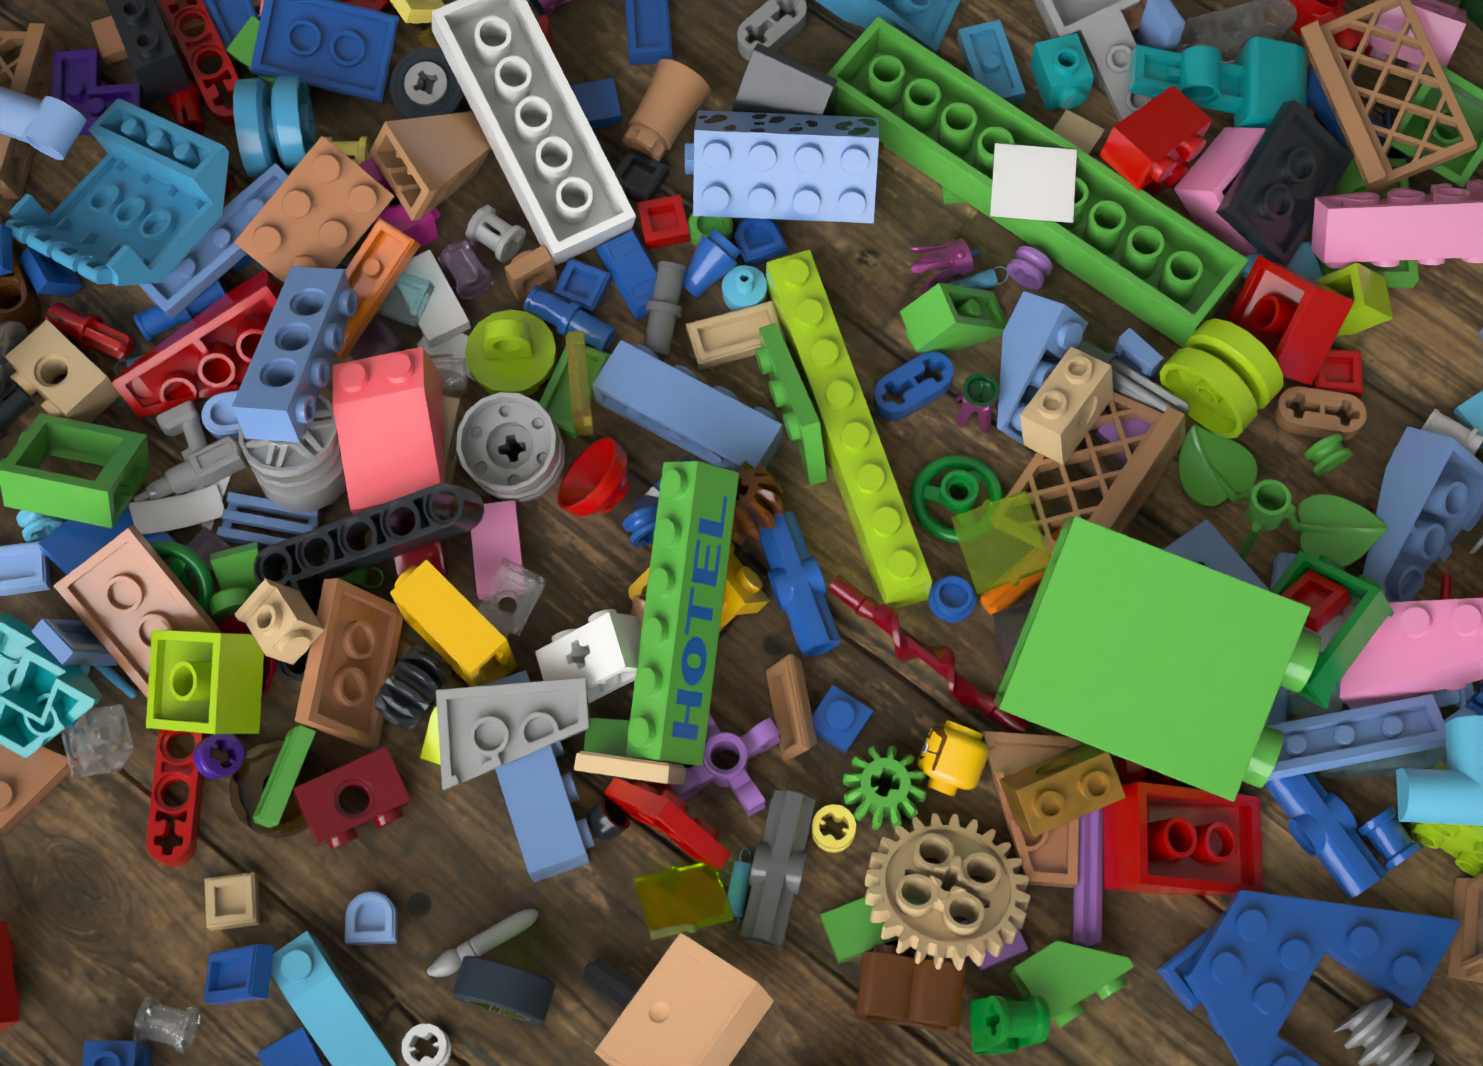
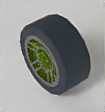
M465 956L453 988L452 997L489 1012L521 1021L542 1024L548 1012L555 983L543 976L490 959Z

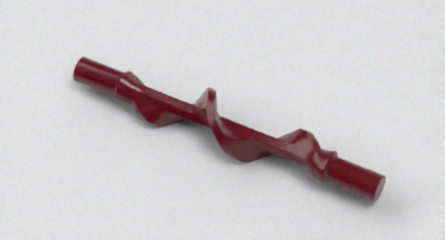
M840 574L828 588L830 592L855 610L856 615L870 619L893 638L896 658L905 662L919 657L946 678L950 695L960 705L967 708H979L986 718H993L1010 733L1023 734L1031 723L1027 720L998 709L993 703L996 697L995 694L985 693L955 670L954 652L946 646L926 647L900 627L896 609L886 604L879 605L874 598L865 595Z

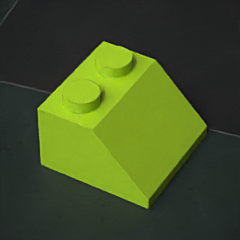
M152 630L146 728L207 734L259 733L264 652L253 634Z

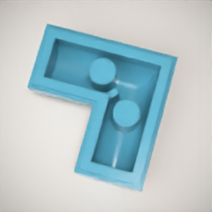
M1483 715L1456 717L1445 723L1447 770L1399 768L1396 770L1399 822L1483 826Z

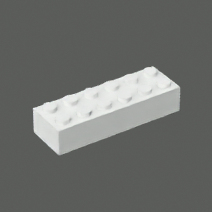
M457 0L432 11V32L540 246H545L553 258L554 266L631 231L636 215L527 0Z

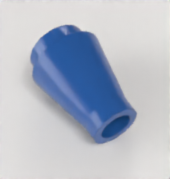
M714 229L707 238L702 235L687 265L682 287L699 299L704 291L738 264L735 260L741 251Z

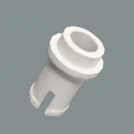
M1436 408L1421 429L1453 437L1472 455L1476 454L1483 443V436L1477 434L1478 428L1474 427L1473 430H1470L1440 413Z

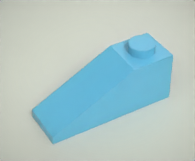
M306 931L273 953L271 975L332 1066H398L321 942L316 937Z

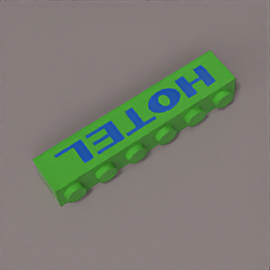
M699 461L663 462L625 757L696 766L703 765L739 479L738 472Z

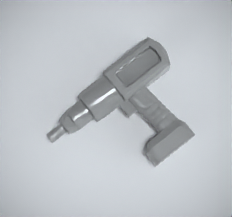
M187 401L156 417L165 435L176 436L184 432L189 447L181 452L185 461L165 471L166 476L152 482L145 488V492L134 496L133 499L135 502L161 499L174 492L176 495L185 493L201 484L205 488L246 468L247 459L237 440L230 435L208 445L201 427V417L193 402Z

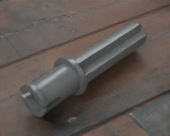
M1082 337L1076 349L1112 365L1114 390L1159 412L1164 413L1170 407L1184 413L1185 418L1187 417L1191 407L1187 401L1118 360L1116 352L1112 351L1109 354Z

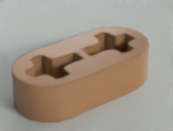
M1302 386L1286 389L1280 395L1273 410L1274 420L1284 431L1318 438H1326L1340 433L1344 439L1343 441L1354 438L1365 424L1367 418V411L1363 402L1353 395ZM1292 402L1300 403V410L1304 412L1301 418L1293 417L1294 412L1289 408ZM1339 409L1345 410L1346 418L1351 419L1347 426L1340 424V417L1335 416Z

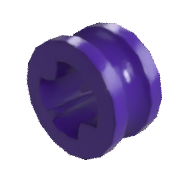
M212 734L197 744L193 760L195 767L201 775L208 779L217 780L231 775L240 769L244 761L245 752L242 743L236 736L232 734ZM216 744H218L220 752H227L228 760L221 764L219 760L210 758V751L217 748Z

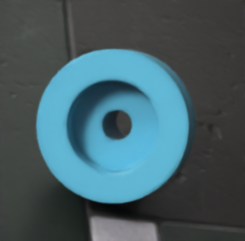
M748 265L737 266L731 269L725 275L722 282V296L726 306L732 311L765 303L767 299V280L764 274L757 268Z

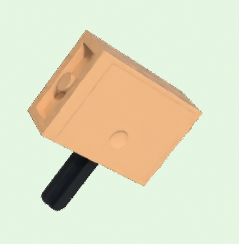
M681 932L643 985L602 958L589 962L585 967L586 972L583 977L586 985L624 1010L594 1051L609 1066H729L774 1002L757 981Z

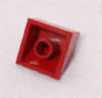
M1258 255L1226 321L1248 331L1259 340L1276 359L1284 377L1312 385L1354 300L1317 280Z

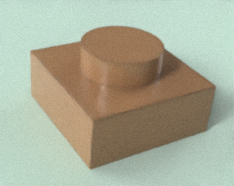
M544 245L534 251L528 250L518 254L509 265L504 267L509 287L518 301L527 297L535 285H539L542 288L557 279L553 258Z

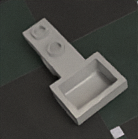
M1034 0L1052 39L1074 33L1079 34L1088 53L1087 59L1094 79L1099 88L1106 92L1119 122L1154 99V97L1129 93L1130 56L1137 44L1123 13L1135 8L1141 0Z

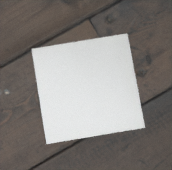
M995 143L990 216L1073 223L1077 150Z

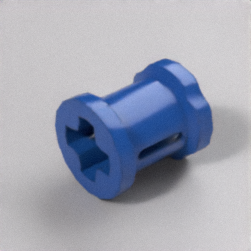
M1393 805L1356 830L1360 837L1366 836L1384 859L1383 868L1386 872L1424 847L1421 841H1414L1395 817L1398 811Z

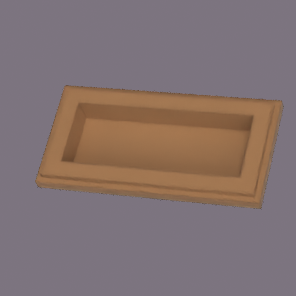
M793 654L787 655L766 670L775 724L781 733L778 737L781 740L779 746L783 762H789L817 744L802 662Z

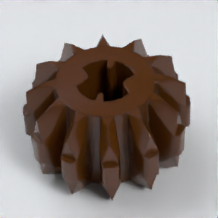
M746 460L738 470H734L727 465L726 469L739 473L731 538L740 545L750 535L760 541V532L765 528L776 530L774 518L785 514L781 501L784 498L782 495L783 490L778 481L773 479L769 470L765 469L763 465L753 467Z

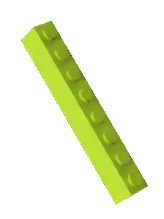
M806 250L766 262L767 290L771 301H774L793 362L819 418L822 443L880 605L886 604L894 609H899L928 600L932 578L811 251Z

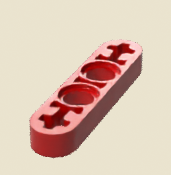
M159 0L212 115L222 124H235L234 108L226 110L225 106L222 105L223 100L216 87L224 84L230 97L233 99L234 85L239 78L203 0H186L188 6H184L181 9L176 0ZM190 19H200L205 22V29L199 36L187 37L182 33L184 24ZM213 55L222 59V67L215 74L209 75L200 72L199 66L205 57Z
M159 729L146 844L150 855L165 866H182L195 854L204 776L195 767L193 760L194 751L186 758H173L170 753L171 743L180 735H192L195 739V750L200 741L209 737L207 733ZM175 782L187 783L190 789L187 801L178 807L167 806L165 793L168 787ZM163 815L177 819L187 817L186 822L175 821V835L181 838L183 843L182 846H175L172 854L169 855L168 851L160 846L161 841L170 839L172 833V824L166 819L162 820Z

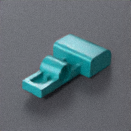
M1252 37L1236 55L1235 65L1222 62L1221 52L1212 46H1193L1187 48L1181 54L1136 45L1130 56L1129 93L1155 98L1174 85L1196 106L1234 113V127L1265 128L1266 130L1283 102L1296 100L1306 110L1308 53L1305 48L1297 44L1263 37Z

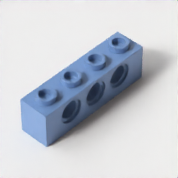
M291 266L232 404V409L245 438L300 443L307 424L313 421L317 398L321 388L326 387L329 381L330 365L335 353L339 352L343 346L344 330L348 320L355 315L357 310V294L354 289H351L344 269Z

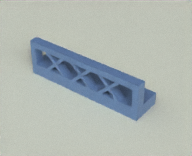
M276 163L223 208V216L210 229L208 235L200 240L181 260L176 270L170 273L161 283L139 284L152 302L158 305L171 319L247 254L234 241L288 177Z
M1423 695L1268 725L1283 731L1281 751L1268 781L1445 747V722L1434 695Z

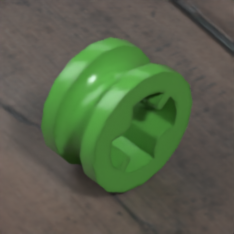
M1340 433L1322 439L1304 453L1307 461L1315 463L1313 471L1316 476L1336 469L1352 457L1353 453L1350 448L1342 447L1344 439Z

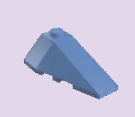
M1407 426L1385 468L1375 516L1384 522L1388 528L1386 533L1368 550L1363 574L1373 578L1386 590L1384 596L1388 602L1411 601L1424 586L1425 572L1435 561L1444 563L1453 552L1449 544L1461 530L1470 532L1483 514V463L1453 437Z

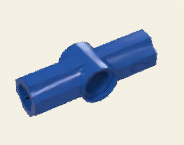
M784 512L785 514L774 518L776 530L765 528L760 532V544L770 568L768 576L779 609L786 612L797 648L802 657H815L827 653L840 645L841 639L825 598L827 597V590L818 562L814 556L810 557L794 512Z
M1312 772L1266 782L1265 786L1288 816V827L1296 842L1308 855L1317 857L1348 900L1353 899L1387 876L1383 867L1356 833V821L1349 808L1337 795L1327 793Z

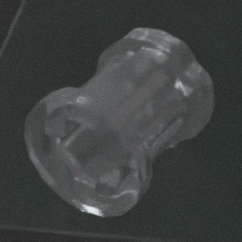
M149 996L143 1001L137 1013L133 1028L134 1041L144 1044L148 1040L175 1046L178 1053L186 1054L192 1047L200 1024V1012L198 1008L191 1006L186 1010L161 1005L159 1004V999Z

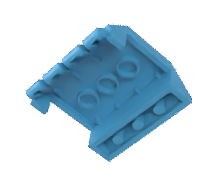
M117 98L88 129L108 154L50 215L31 195L26 193L8 212L13 219L8 220L4 226L12 229V238L27 244L28 247L47 257H52L54 261L72 271H78L80 275L96 284L113 283L116 286L161 283L170 273L176 270L181 260L200 240L208 235L210 229L223 216L229 151L224 145Z

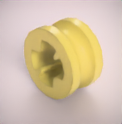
M831 804L817 811L813 818L811 833L813 841L819 848L826 852L837 853L844 851L853 842L856 832V821L850 810L842 805ZM832 817L836 823L844 821L848 828L842 829V836L844 837L840 840H835L831 834L823 836L820 832V828L825 829L826 822L823 820Z

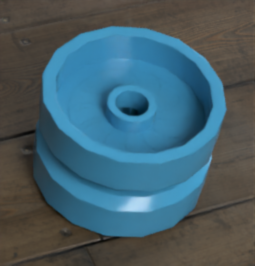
M301 74L278 76L272 86V94L268 85L261 78L240 79L236 81L233 93L235 130L240 156L248 177L251 179L259 178L275 163L280 166V160L283 167L290 174L317 142L312 103L304 77Z

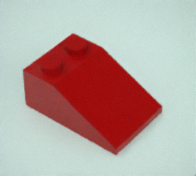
M1134 782L1121 785L1126 798L1103 807L1104 890L1143 894L1233 896L1239 890L1263 893L1260 797L1237 794L1235 801L1232 802L1202 789Z

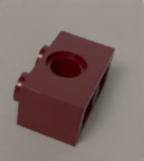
M386 746L293 788L292 792L316 847L328 843L331 850L359 838L356 829L374 821L376 828L379 829L404 817L401 808L407 806L411 801ZM348 789H358L367 798V808L360 814H348L341 808L339 796Z

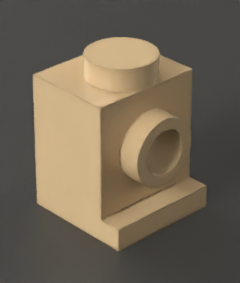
M266 578L235 613L238 621L246 623L266 656L292 665L325 630L300 591Z

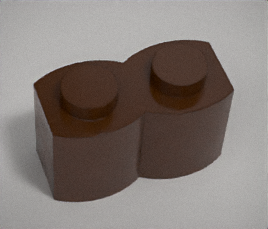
M874 945L873 952L864 951L861 958L854 1018L870 1022L956 1033L960 1028L966 966L963 965L962 970H957L952 958H945L939 970L935 968L934 956L929 954L917 964L914 958L905 957L904 952L897 953V946Z

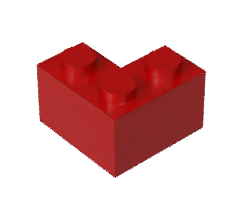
M1172 85L1116 124L1099 156L1137 191L1143 188L1154 197L1168 186L1173 190L1186 173L1191 170L1188 164L1206 145L1207 141L1203 137L1212 119Z

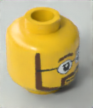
M946 720L944 726L932 727L929 730L917 762L918 769L930 777L927 786L953 797L958 788L963 790L976 788L990 752L989 747L981 741L984 734L950 720Z

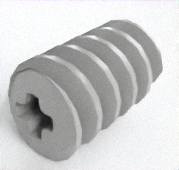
M1390 998L1371 1001L1342 1020L1332 1030L1333 1032L1348 1028L1351 1030L1352 1033L1344 1044L1347 1050L1359 1046L1365 1048L1364 1053L1357 1062L1359 1066L1374 1063L1378 1066H1430L1434 1059V1054L1430 1050L1414 1053L1421 1039L1418 1033L1413 1032L1400 1036L1407 1023V1019L1403 1015L1386 1018L1394 1004Z

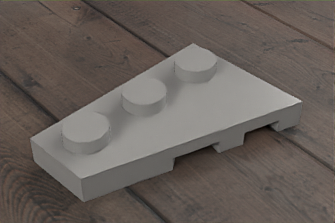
M587 678L436 690L442 790L450 789L590 729Z

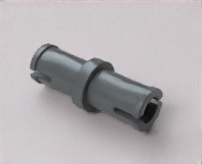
M660 261L657 263L658 269L652 300L646 303L645 311L649 313L643 345L651 349L658 357H670L676 318H681L683 310L679 306L687 267L674 262Z

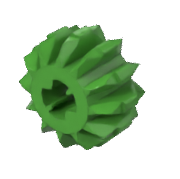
M891 745L887 749L886 758L880 757L879 751L875 746L868 748L869 763L863 758L855 756L851 761V766L856 773H846L843 777V784L853 789L844 794V803L846 805L861 803L854 813V818L857 821H861L871 813L874 815L872 829L875 830L880 829L883 817H888L893 829L901 826L900 813L910 819L916 817L918 810L912 802H924L926 798V791L916 786L925 779L923 771L915 770L908 772L915 758L908 754L898 762L895 760L897 748ZM881 779L891 781L888 797H882L877 794Z

